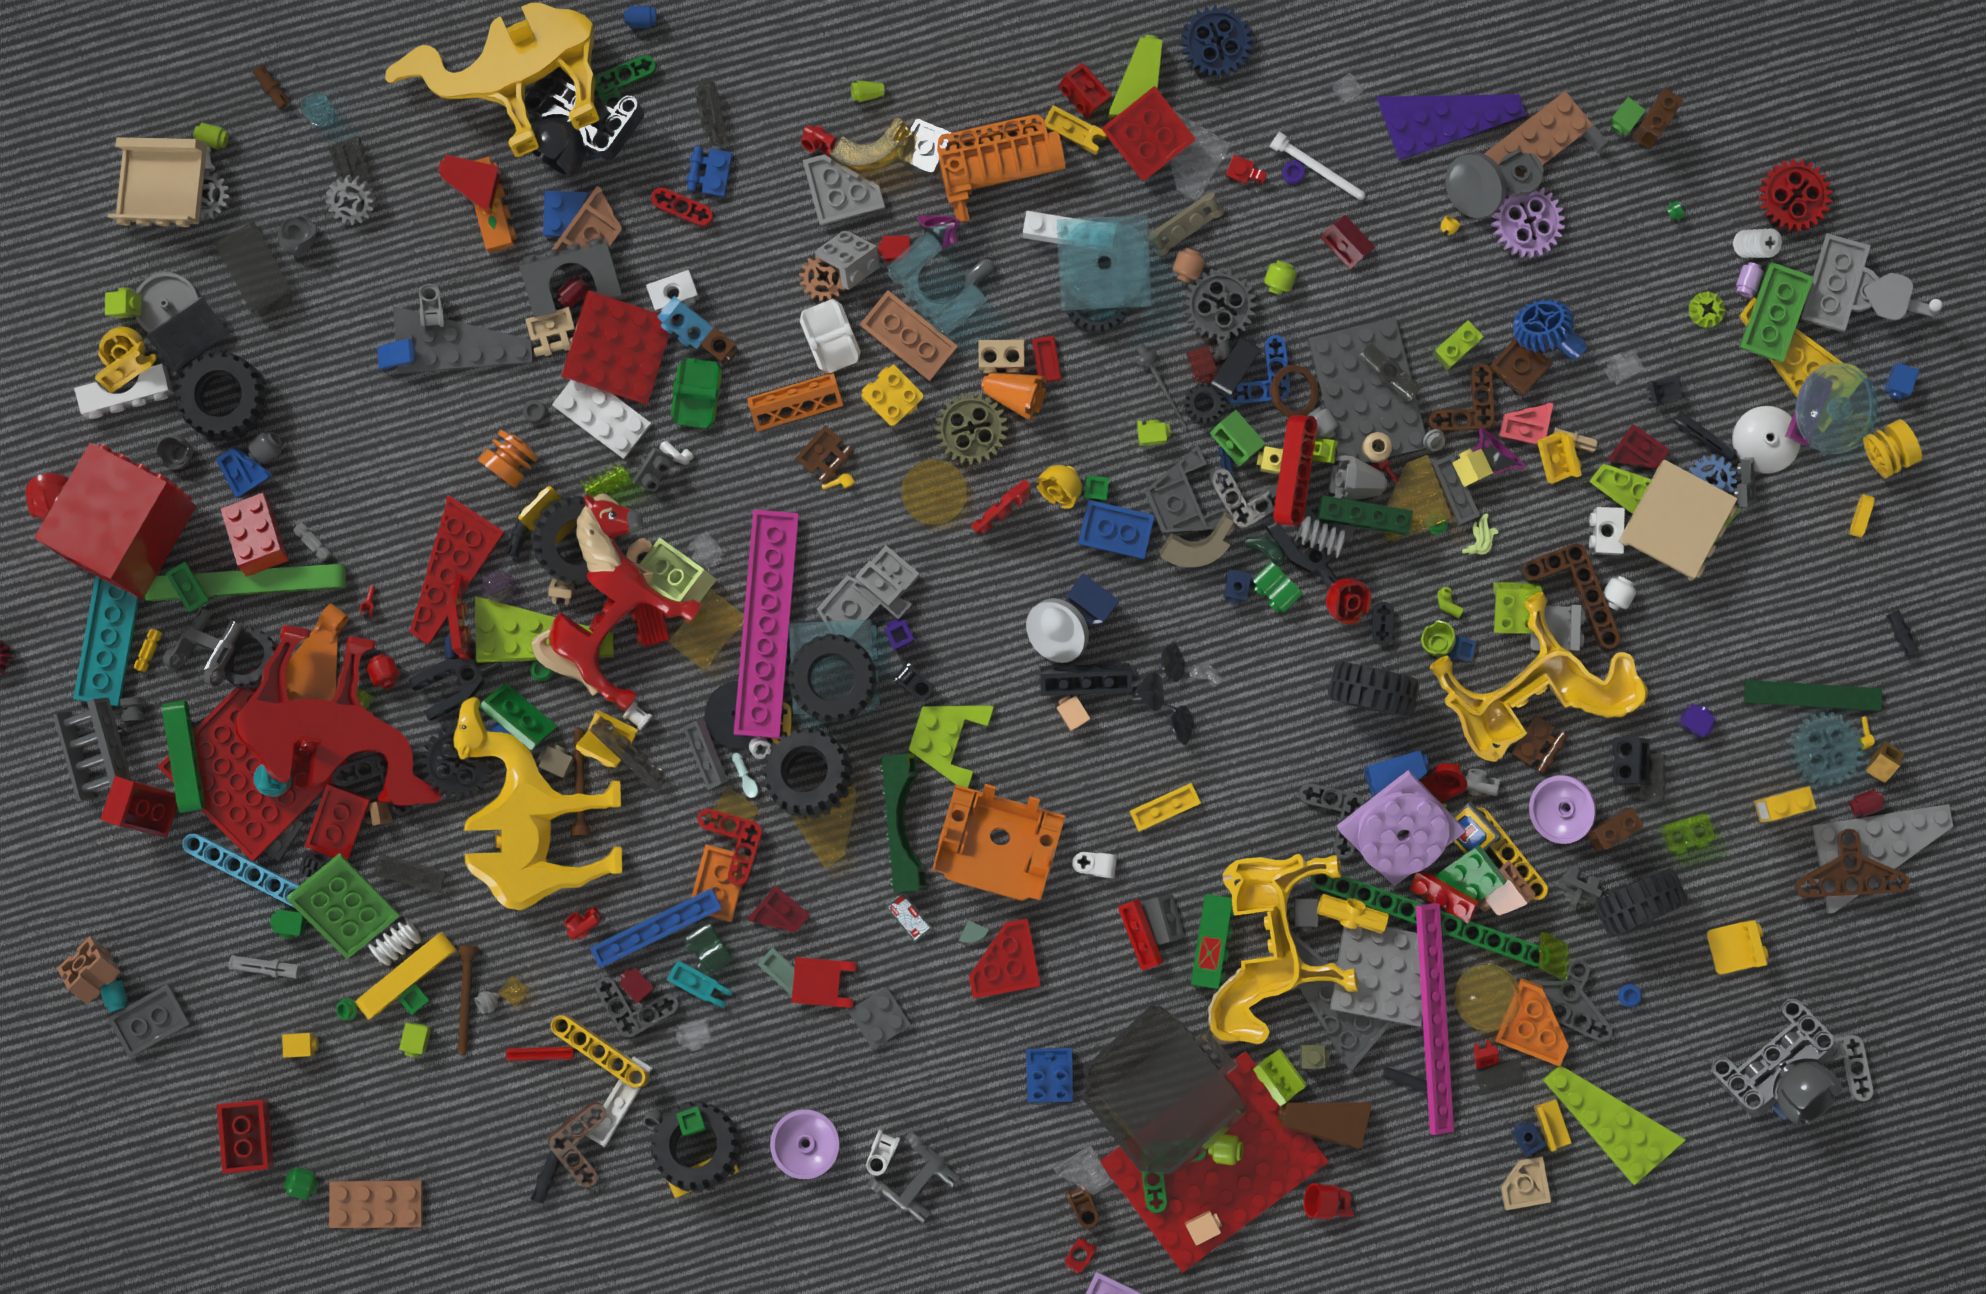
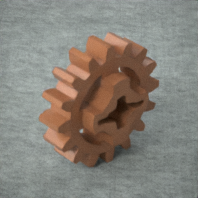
M816 255V260L814 261L808 258L809 265H802L805 273H799V277L804 279V281L800 282V286L807 287L804 290V294L812 293L811 300L819 297L820 303H823L824 298L831 300L833 295L839 298L838 291L846 290L842 287L839 269L817 258ZM820 264H828L830 266L820 267ZM812 270L814 279L809 283V274ZM818 271L824 276L828 275L829 284L824 280L820 281ZM838 273L839 279L837 285L835 286L833 283V278ZM827 289L828 292H819L817 290Z

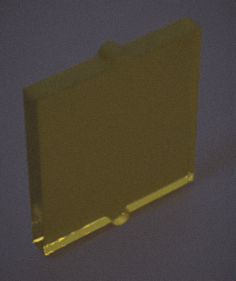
M728 787L713 807V810L751 821L758 808L747 801L746 796H740ZM708 814L705 820L716 823V828L719 829L722 817L719 816L717 821L711 818V814ZM727 820L724 822L723 828L727 832H732L736 828V823L733 820Z

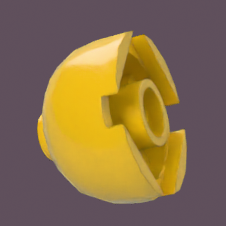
M123 326L112 328L102 337L99 343V357L108 366L127 353L133 346L139 342H144V340L132 328ZM144 345L141 348V354L145 356L146 348Z
M1052 465L1042 472L1036 480V483L1039 482L1037 489L1042 496L1052 504H1055L1056 501L1063 504L1061 508H1072L1081 495V480L1077 475V471L1071 466Z

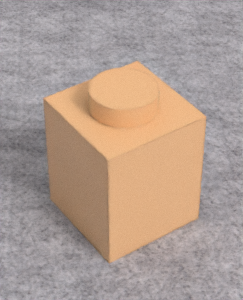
M1068 695L1058 701L1060 706L1056 709L1070 732L1090 720L1077 696L1071 698Z
M1210 1211L1185 1222L1196 1246L1221 1233L1219 1227L1222 1224L1217 1214L1212 1215Z

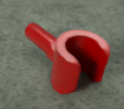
M1388 459L1380 463H1372V466L1377 470H1384L1395 484L1400 481L1389 467L1390 462Z
M370 585L367 598L360 605V616H362V611L364 610L370 611L369 618L373 616L374 606L372 598L375 591L374 585Z

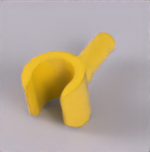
M842 474L838 479L822 484V488L824 490L841 483L844 489L853 485L855 481L850 474Z
M1862 717L1864 737L1859 738L1858 741L1861 749L1865 750L1871 748L1875 740L1870 734L1867 717Z

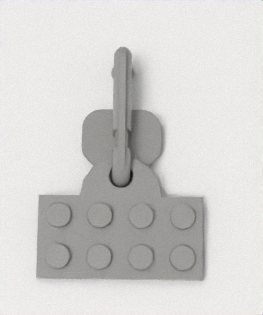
M1826 233L1813 275L1814 279L1800 320L1845 332L1851 311L1861 312L1873 307L1878 316L1890 320H1899L1905 315L1907 310L1936 317L1940 313L1943 304L1939 299H1933L1929 304L1911 300L1913 284L1909 278L1889 273L1879 279L1872 270L1864 267L1871 245Z

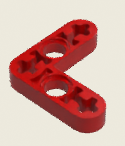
M713 809L702 810L697 819L702 829L738 840L729 867L728 878L732 885L743 886L749 879L762 836L760 825L754 821ZM708 814H711V818L717 821L719 816L722 817L719 829H716L717 824L713 822L705 825L702 817H707ZM727 820L735 821V830L732 832L725 831L723 828L724 822ZM751 826L755 827V831L758 832L751 839V843H755L754 847L748 843H741L742 840L747 842L748 833L745 831L746 829L750 830ZM742 848H748L752 854L749 859L742 860L739 858L738 852ZM736 861L740 864L748 865V868L743 866L742 875L745 877L744 879L740 878L739 881H735V877L732 876V873H737L739 865H735Z

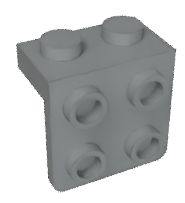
M842 231L815 251L817 258L839 269L842 287L847 290L880 268L877 246L849 231Z
M1571 605L1569 607L1546 606L1544 612L1545 620L1550 632L1559 645L1571 653L1580 651V647H1583L1584 634H1580V626L1584 624L1585 612L1581 611V605ZM1530 634L1531 650L1540 651V643L1537 636Z

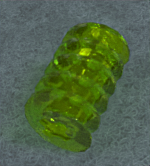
M620 460V467L613 462L612 471L604 467V475L596 471L597 479L588 475L589 483L581 479L580 482L585 492L592 497L602 493L607 494V491L614 495L616 494L615 487L621 491L624 490L623 482L631 486V478L622 461Z

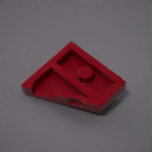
M1632 424L1607 460L1658 468L1670 449Z
M775 886L747 919L751 922L796 933L810 917V914L779 887Z

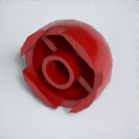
M1344 578L1336 581L1330 586L1325 598L1329 614L1344 624L1352 625L1362 620L1359 618L1363 613L1367 614L1370 609V589L1366 588L1365 583L1356 579Z

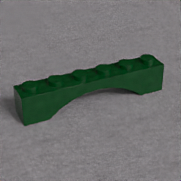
M906 753L882 756L880 770L884 777L882 793L886 800L884 815L888 822L886 838L890 845L888 861L892 868V875L890 877L891 887L894 893L927 890L926 867L912 850L905 828L906 800L911 786L917 778L916 755Z

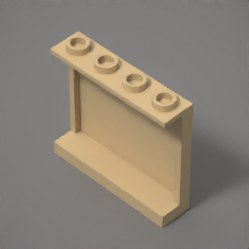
M116 137V147L123 149L116 214H108V217L116 220V224L129 226L130 222H136L137 225L150 226V223H156V225L169 227L170 223H176V226L190 227V224H199L207 144L197 139Z
M1663 460L1618 542L1638 549L1688 576V580L1691 581L1695 577L1699 578L1705 569L1703 562L1706 556L1710 558L1716 548L1713 543L1717 537L1721 538L1727 527L1724 525L1727 517L1731 518L1738 507L1735 505L1737 498L1678 466Z

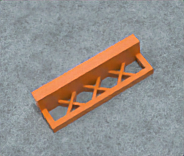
M834 373L747 398L757 432L843 406ZM835 393L837 400L829 403L823 401L825 395ZM805 401L815 402L812 408L805 409L801 407ZM785 407L793 409L789 415L784 416L779 413ZM764 413L772 415L769 421L759 423L758 415Z

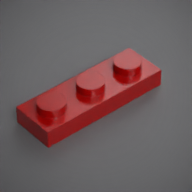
M1424 870L1416 872L1409 889L1431 903L1440 904V908L1466 923L1472 920L1479 903L1477 900Z
M1137 899L1118 906L1141 970L1143 971L1162 964L1163 960L1140 900Z

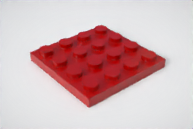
M588 290L560 377L648 405L670 333L660 326L662 322L657 317L658 313Z

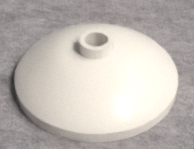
M1761 406L1746 412L1736 423L1732 435L1733 449H1736L1735 454L1739 461L1743 458L1754 457L1755 472L1763 474L1779 472L1788 467L1794 461L1800 449L1799 443L1785 437L1792 417L1785 411L1772 406ZM1767 434H1771L1773 436L1772 442L1767 440Z

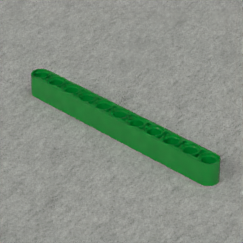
M1315 875L1309 878L1310 884L1318 890L1346 900L1357 899L1363 902L1366 907L1416 925V906L1424 905L1343 875L1339 878H1331L1325 875L1327 879L1324 885H1318L1315 882ZM1340 880H1344L1348 884V889L1345 893L1338 892L1336 884ZM1361 888H1366L1369 891V898L1366 901H1362L1358 897V891ZM1384 895L1388 896L1391 900V905L1386 909L1382 908L1379 903L1380 898ZM1405 903L1410 904L1413 909L1409 916H1404L1401 912V907ZM1440 910L1441 933L1530 966H1543L1548 960V953L1541 946L1471 921L1466 923L1458 917ZM1447 919H1452L1455 922V929L1452 932H1448L1444 927ZM1471 926L1477 930V936L1472 940L1466 936V930ZM1492 934H1495L1499 940L1495 947H1491L1488 944V937ZM1513 942H1517L1520 945V951L1517 955L1511 954L1509 946ZM1534 950H1539L1542 955L1541 960L1537 963L1531 959V953Z

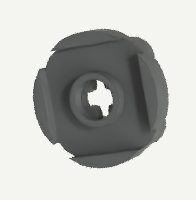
M1517 150L1507 154L1500 163L1499 167L1506 180V191L1511 196L1529 195L1538 189L1543 179V165L1537 156ZM1516 169L1526 172L1523 178L1516 176Z

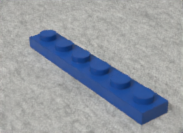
M711 888L590 947V950L599 968L723 907L714 889Z

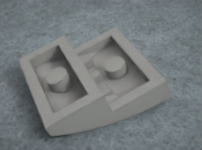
M885 545L872 561H868L855 578L885 604L890 606L920 577V574Z

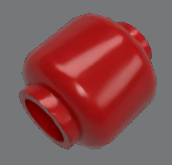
M381 654L369 660L366 671L373 686L383 687L386 690L396 685L395 681L400 677V672L392 657Z

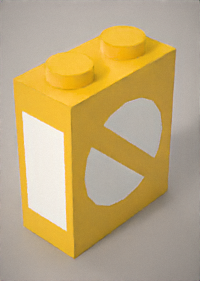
M1810 786L1754 800L1760 823L1816 809Z

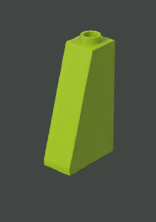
M1146 35L1145 38L1140 37L1110 108L1109 119L1115 118L1153 86L1158 87L1162 40L1158 39L1157 36Z

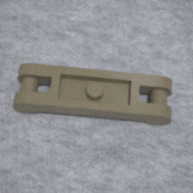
M1208 193L1151 232L1147 239L1151 245L1155 246L1154 251L1157 256H1164L1169 252L1170 248L1206 223L1222 216L1224 210L1221 205L1217 204L1215 194ZM1209 206L1210 209L1204 212L1203 209ZM1166 236L1167 239L1161 241L1162 237Z

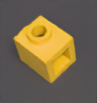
M314 1032L282 1035L283 1058L314 1056L315 1051H318V1038L314 1037Z

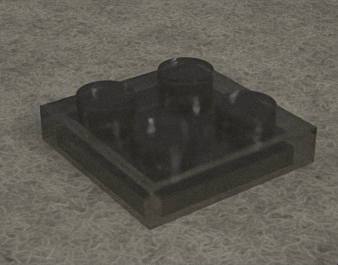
M916 118L895 158L898 161L935 176L940 168L937 140L940 136L950 132ZM944 140V144L940 145V147L949 151L952 143Z

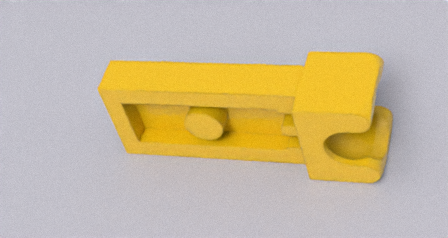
M1054 105L1045 119L1046 129L1052 132L1058 131L1059 135L1095 155L1098 154L1099 147L1092 142L1093 139L1105 140L1107 137L1102 129L1094 125L1092 126Z
M139 342L127 353L98 372L95 379L109 393H113L135 376L149 369L155 363L156 355H142L141 348L145 344L144 342Z

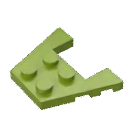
M994 706L922 707L909 751L956 785L968 788L973 771L951 765L964 721L969 720L988 726Z

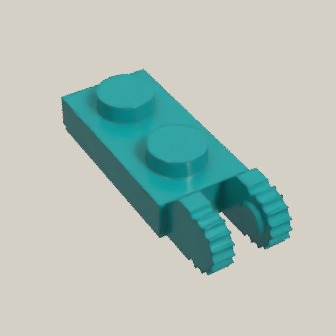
M679 960L676 961L667 978V981L721 1008H725L726 1003L719 998L711 996L714 988L720 990L725 995L731 996L733 993L732 990L719 984L717 980Z

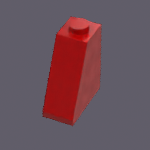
M445 154L444 161H440L438 173L443 181L485 213L491 214L501 176L500 168L495 165Z

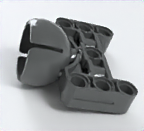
M1788 999L1782 1005L1784 1018L1789 1024L1787 1028L1739 1068L1729 1059L1720 1057L1712 1063V1071L1718 1083L1750 1116L1759 1117L1763 1115L1778 1100L1779 1107L1784 1115L1794 1124L1803 1126L1805 1123H1811L1833 1105L1835 1097L1841 1093L1842 1086L1836 1075L1827 1067L1821 1065L1836 1053L1837 1048L1833 1035L1800 1001ZM1792 1009L1799 1010V1012L1796 1015L1792 1016L1788 1014V1012ZM1807 1025L1815 1026L1812 1031H1804ZM1823 1041L1830 1042V1045L1826 1048L1819 1046ZM1773 1054H1777L1780 1056L1776 1061H1770L1768 1059ZM1723 1067L1729 1068V1071L1725 1074L1718 1073ZM1737 1084H1744V1088L1741 1090L1733 1089ZM1753 1100L1760 1101L1756 1107L1749 1106V1103Z

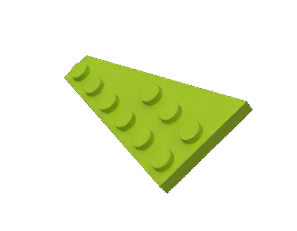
M1561 1065L1557 1066L1542 1079L1633 1185L1638 1183L1685 1141L1682 1137Z

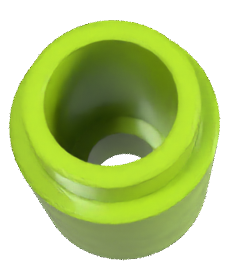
M201 123L200 126L195 127L193 138L207 144V147L219 150L220 148H226L229 132L224 131L222 127Z

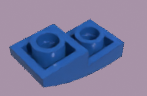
M412 339L395 341L377 347L379 369L387 370L396 365H407L414 362L415 347L413 346Z

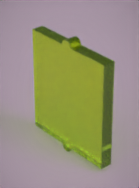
M1542 932L1539 949V969L1561 980H1566L1568 944Z

